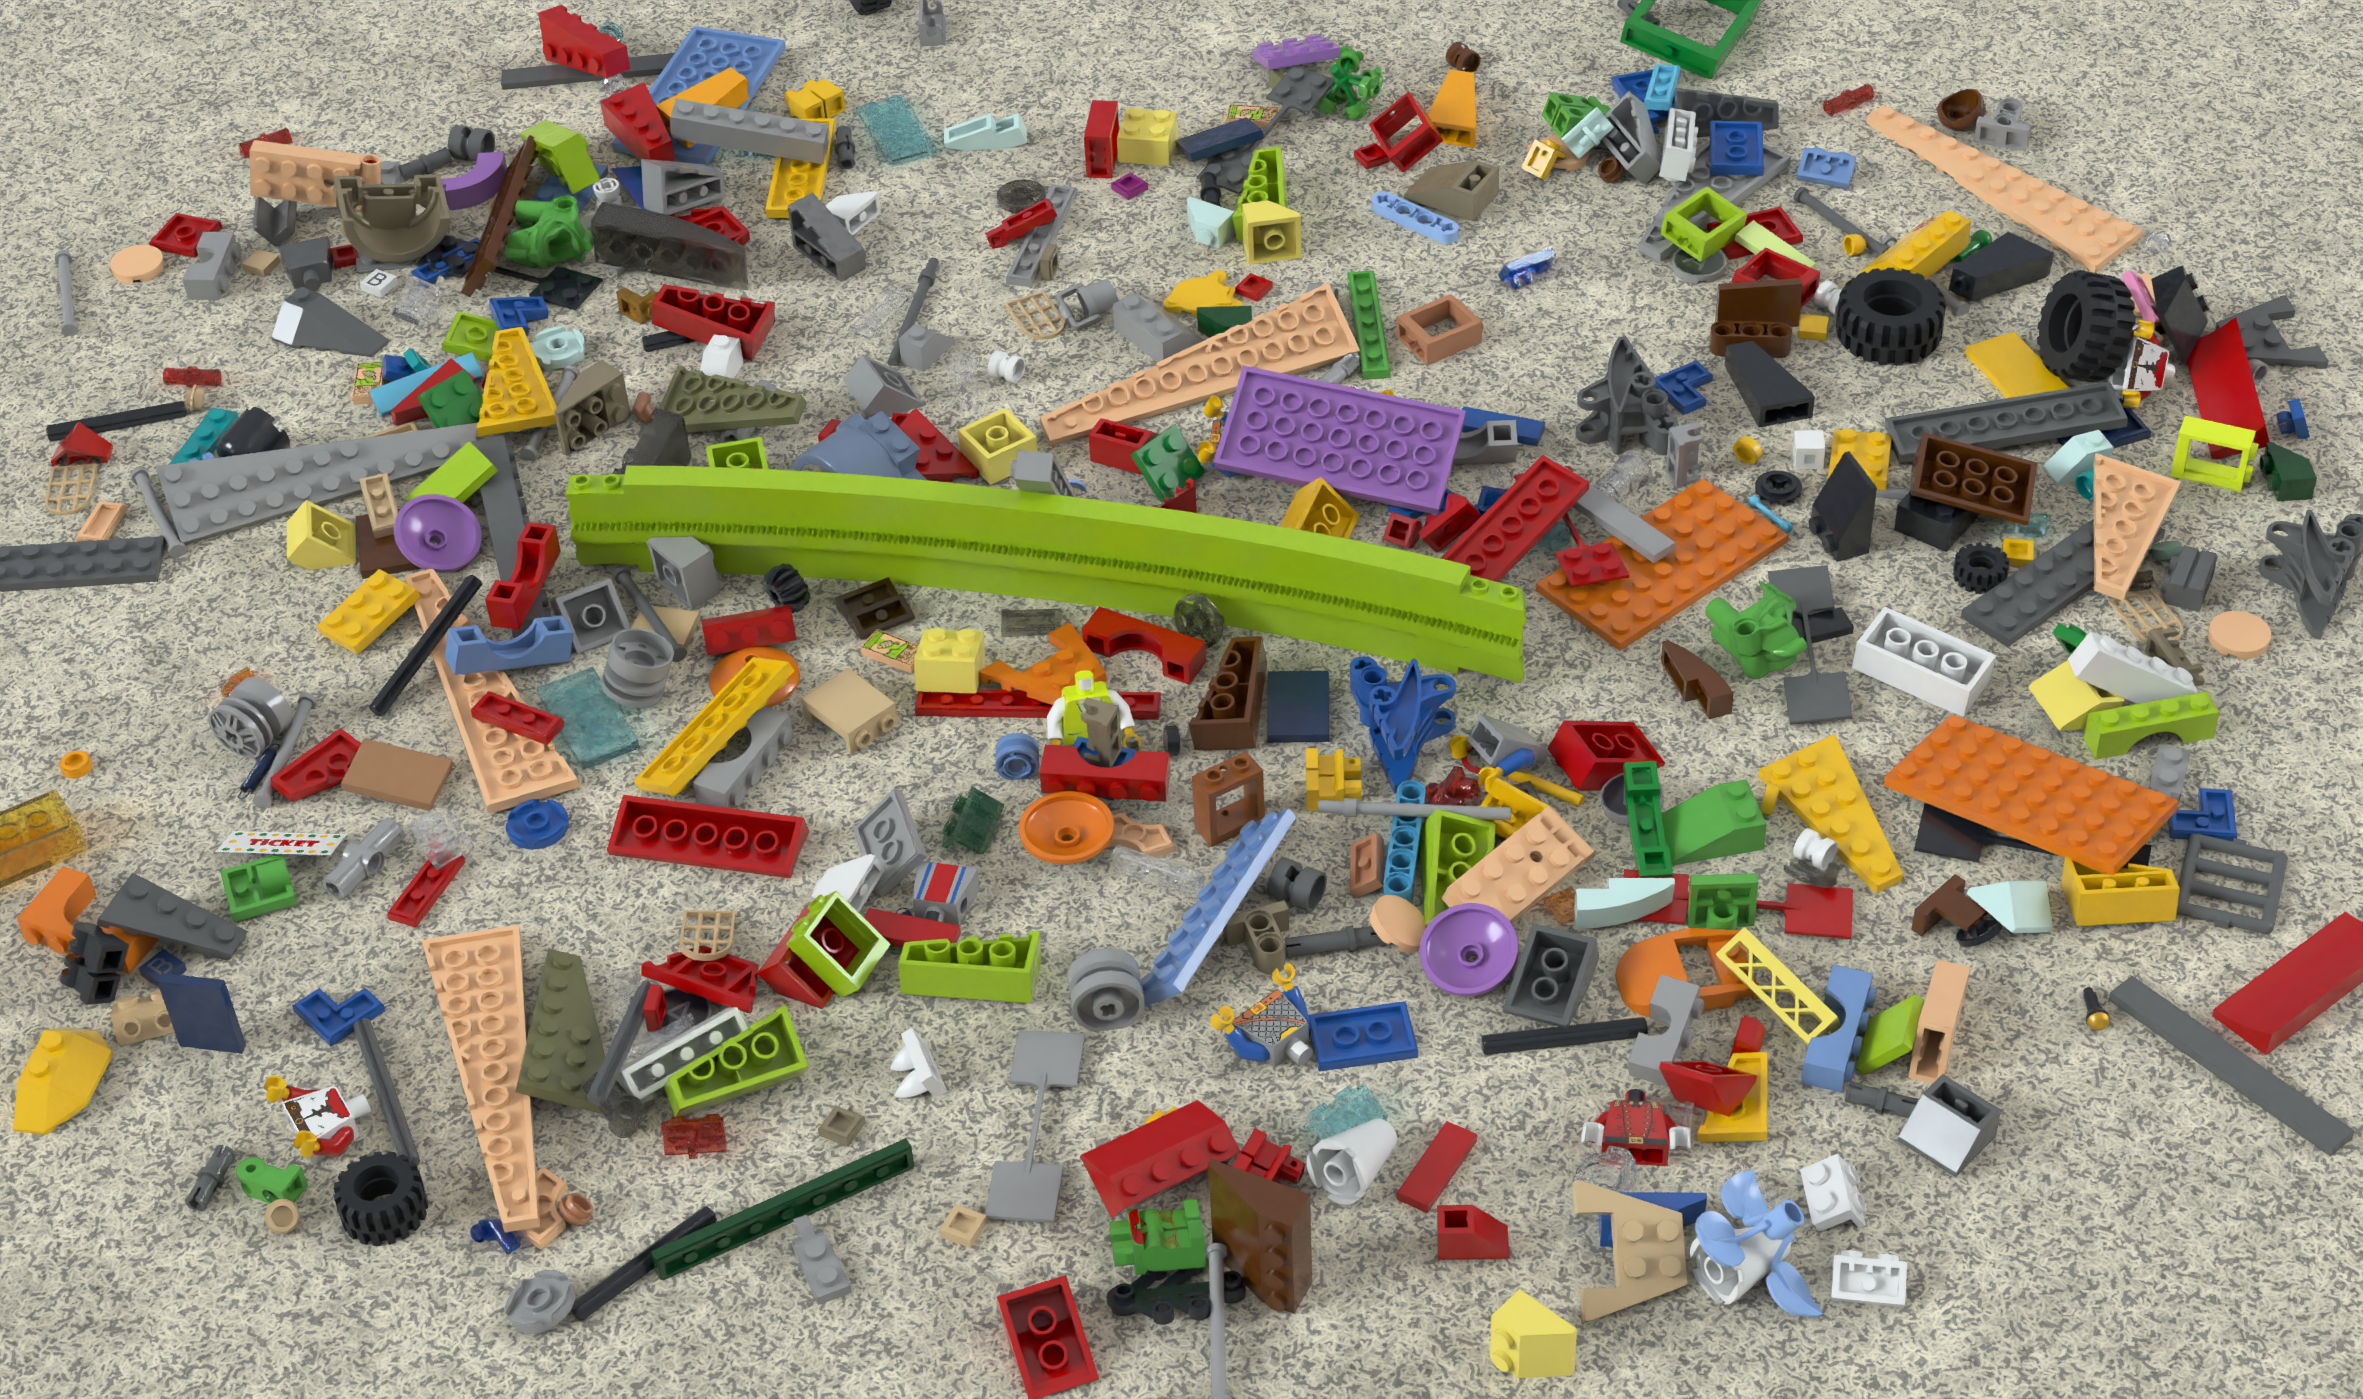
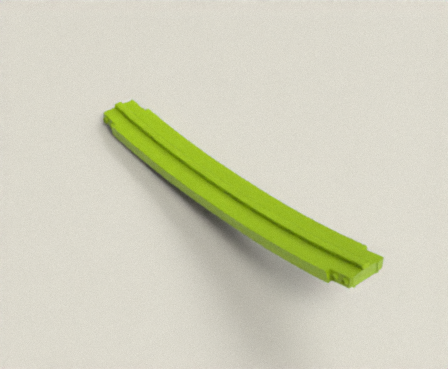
M626 466L625 475H570L565 493L566 499H569L568 510L572 524L570 530L571 539L576 545L575 554L580 565H638L639 572H655L647 540L653 537H694L701 544H707L714 554V559H712L714 568L719 574L765 575L770 569L784 563L792 565L794 569L798 570L801 577L877 582L889 577L892 584L955 589L1100 606L1271 633L1405 662L1416 659L1418 665L1458 674L1461 668L1517 683H1521L1522 679L1524 680L1523 625L1526 626V602L1523 588L1470 575L1469 565L1341 537L1239 519L1128 503L949 482L813 471L695 466Z

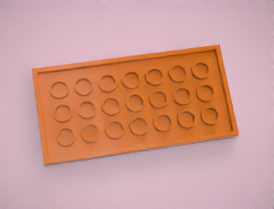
M1703 478L1641 517L1642 520L1676 542L1675 551L1653 563L1612 535L1601 543L1612 542L1629 573V578L1571 588L1562 568H1559L1537 582L1536 591L1621 651L1786 544L1789 535Z
M1953 714L1948 716L1884 776V786L2061 857L2065 858L2066 856L2074 862L2110 875L2117 873L2178 809V800L2161 792L2148 789L2132 781L2119 778L2103 770L2095 769L2074 759L2066 758L2045 748L2037 747Z

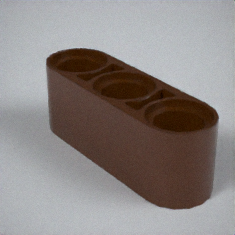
M1717 321L1711 325L1709 349L1712 354L1725 357L1726 345L1754 341L1772 358H1783L1790 354L1792 328L1783 322Z

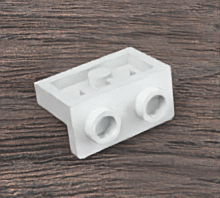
M1851 1250L1841 1251V1255H1834L1832 1260L1831 1300L1904 1308L1907 1262L1899 1261L1898 1256L1891 1254H1879L1877 1259L1862 1257L1863 1253Z

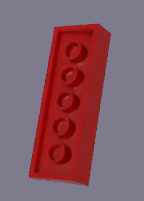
M2235 317L2219 329L2199 338L2187 359V364L2201 419L2256 431L2253 443L2259 444L2258 449L2266 447V443L2270 441L2239 325ZM2208 443L2211 459H2221L2242 453V450Z
M623 795L607 852L609 855L791 878L809 829L804 817Z
M2347 912L2342 913L2215 1007L2212 1017L2264 1055L2269 1054L2363 982V922Z

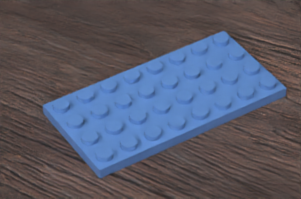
M694 26L649 89V93L656 106L732 67L739 74H743L748 81L747 91L749 99L737 108L745 110L786 49L785 40ZM617 138L614 139L612 142L613 151L632 154ZM671 138L675 162L705 164L708 166L720 148L719 146L696 143L692 147L687 148L677 139Z

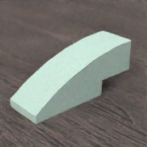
M990 113L944 129V145L948 149L962 151L1005 149L1027 143V128L1019 113L996 121Z
M1608 878L1607 889H1576L1574 905L1575 929L1618 925L1656 912L1672 903L1675 879Z

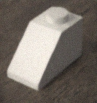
M875 191L837 196L825 205L852 236L881 213L879 194Z
M714 334L703 352L700 371H703L708 376L717 374L734 379L743 365L740 338Z
M872 854L831 867L816 882L811 897L815 899L821 894L825 897L837 891L855 910L860 912L885 868L876 856Z

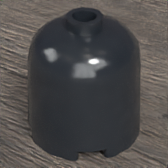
M253 407L251 410L246 409L217 441V454L220 458L287 449L290 446V439L284 429L279 432L272 424L275 419L270 414L260 408Z

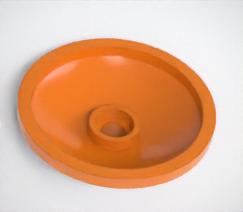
M765 645L732 651L721 658L711 670L709 676L710 690L715 697L753 657L787 661L794 669V672L787 678L786 684L767 699L765 706L773 707L786 700L797 688L800 679L799 667L791 655L772 646Z
M1075 791L1056 792L1039 798L1026 808L1019 821V837L1023 847L1035 858L1059 865L1077 864L1095 857L1109 845L1114 834V819L1107 805L1092 795Z

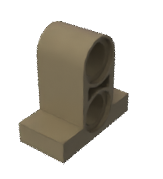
M1285 900L1233 914L1223 929V936L1227 946L1230 947L1245 942L1256 967L1264 974L1271 975L1276 968H1278L1279 972L1284 969L1285 942L1281 932L1289 930V909Z

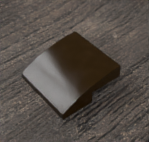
M889 577L835 597V605L861 640L870 637L876 629L885 631L915 619V615L902 593L898 594Z

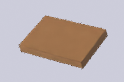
M363 739L341 782V788L344 791L431 811L453 767L452 759Z

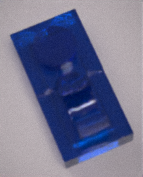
M1552 246L1506 263L1498 276L1502 282L1511 279V287L1515 290L1519 289L1521 283L1518 278L1523 279L1525 284L1530 285L1533 281L1531 273L1535 271L1536 274H1541L1547 271L1557 255Z

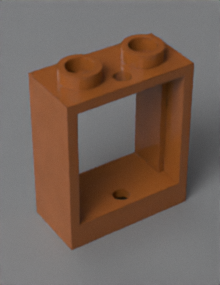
M1246 751L1192 776L1194 826L1210 847L1239 835L1242 827L1249 821L1254 820L1256 822L1265 817L1263 769ZM1243 785L1244 798L1216 811V797Z

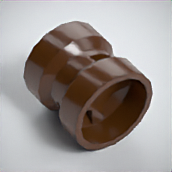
M1462 42L1453 43L1446 52L1447 63L1457 67L1458 71L1474 72L1480 65V55L1474 50L1469 49Z

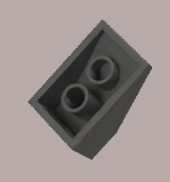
M1533 923L1508 992L1503 1013L1568 1029L1591 984L1599 960L1597 939Z

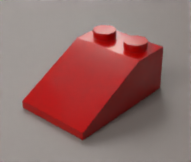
M1564 720L1547 748L1554 757L1556 764L1563 769L1571 780L1572 785L1579 791L1602 790V787L1609 779L1624 773L1623 765L1626 762L1656 761L1657 768L1665 765V761L1634 722Z
M1066 1275L997 1296L998 1311L1028 1399H1040L1099 1380Z

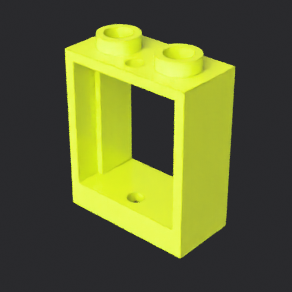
M2185 415L2178 435L2171 477L2241 492L2244 482L2250 483L2254 466L2249 465V461H2255L2259 444L2253 443L2256 431ZM2192 440L2242 450L2239 468L2189 457Z

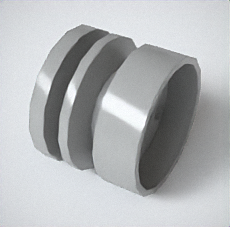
M629 628L619 631L613 636L601 680L603 691L610 699L624 706L647 708L656 705L662 700L668 679L667 676L671 668L674 656L672 645L663 636L646 629Z
M247 677L230 692L229 697L222 700L209 713L208 722L216 738L228 750L246 758L255 759L272 743L273 738L279 736L292 723L293 713L285 697L275 687L262 679Z

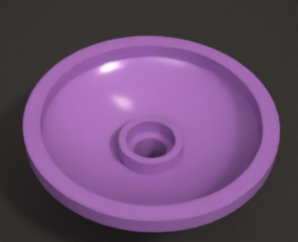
M427 494L408 501L398 512L394 523V538L401 553L414 565L425 570L434 569L438 573L453 572L467 566L476 557L482 542L481 527L474 513L460 501L445 495ZM430 541H435L438 545H434Z
M1478 903L1456 905L1438 914L1426 927L1419 947L1420 962L1429 980L1444 992L1465 997L1482 995L1500 986L1512 973L1519 955L1517 934L1509 919L1495 908ZM1471 956L1478 957L1475 962H1467Z

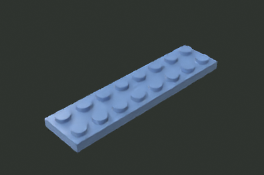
M1289 808L1277 813L1272 811L1263 819L1256 822L1251 820L1242 827L1240 838L1228 848L1226 859L1212 872L1213 879L1198 893L1197 898L1199 900L1195 906L1191 907L1184 914L1183 924L1168 938L1169 945L1154 959L1153 964L1155 966L1151 972L1141 979L1145 1007L1183 992L1294 822L1296 816Z

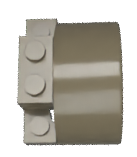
M440 174L414 175V184L362 185L361 176H334L333 194L336 209L340 210L345 235L352 246L363 255L381 262H407L426 255L438 246L445 237L450 224V213ZM416 204H420L426 209L416 217ZM359 205H360V216H359V215L355 212V210H354V209L356 208V206H359Z

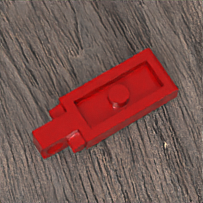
M1046 198L1001 221L1002 225L986 232L985 235L992 249L1004 247L1010 240L1021 238L1028 234L1030 230L1049 224L1053 218L1057 217V214L1050 200Z

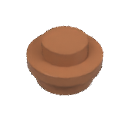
M571 1193L569 1197L566 1196L559 1202L561 1216L569 1224L586 1225L590 1221L593 1206L584 1196L578 1193Z

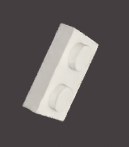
M1835 1154L1800 1169L1812 1225L1817 1231H1824L1850 1219L1858 1228L1866 1226L1863 1212H1866L1867 1208L1863 1197L1857 1190L1856 1185L1860 1183V1178L1852 1164L1847 1165L1839 1154Z

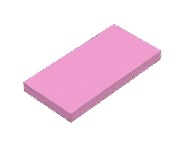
M2131 270L2122 274L2121 276L2130 290L2143 319L2154 322L2155 328L2162 326L2158 318L2156 304L2142 276Z

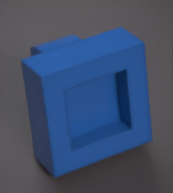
M2300 399L2288 401L2290 412L2282 411L2276 414L2278 424H2281L2279 425L2281 434H2291L2296 430L2298 439L2309 438L2310 435Z

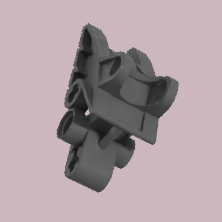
M1626 336L1617 338L1611 350L1608 372L1605 377L1579 391L1577 395L1578 406L1584 410L1593 411L1583 422L1576 426L1575 435L1579 441L1587 444L1608 440L1613 453L1618 455L1625 435L1640 433L1639 440L1643 446L1652 448L1659 455L1666 456L1669 428L1679 426V423L1667 407V394L1660 389H1655V376L1652 372H1649L1650 369L1641 360L1640 355L1633 349V345ZM1593 397L1595 400L1586 401L1584 398ZM1589 429L1595 431V433L1593 434L1582 433L1583 431H1587Z
M2312 510L2306 511L2303 525L2287 521H2276L2267 528V540L2275 544V547L2283 555H2266L2262 557L2258 568L2259 572L2268 580L2294 592L2296 607L2302 623L2313 638L2321 640L2340 600L2344 596L2347 581L2354 577L2356 566L2363 554L2362 514L2347 515L2343 521L2337 524L2335 536L2323 533ZM2274 531H2283L2286 534H2288V536L2284 537L2275 534ZM2265 565H2274L2280 567V569L2273 570Z

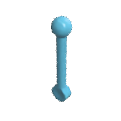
M1757 496L1749 498V505L1760 509L1780 525L1782 531L1785 533L1792 531L1793 527L1790 521L1784 522L1760 503V499Z

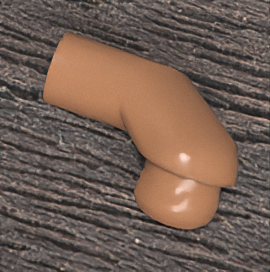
M640 392L637 395L632 412L641 421L651 423L658 409L656 406L654 409L650 408L651 396L647 392Z

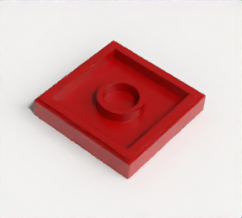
M175 213L152 238L149 245L158 248L160 251L196 258L198 256L196 247L202 233L219 232L222 229V224L220 221Z

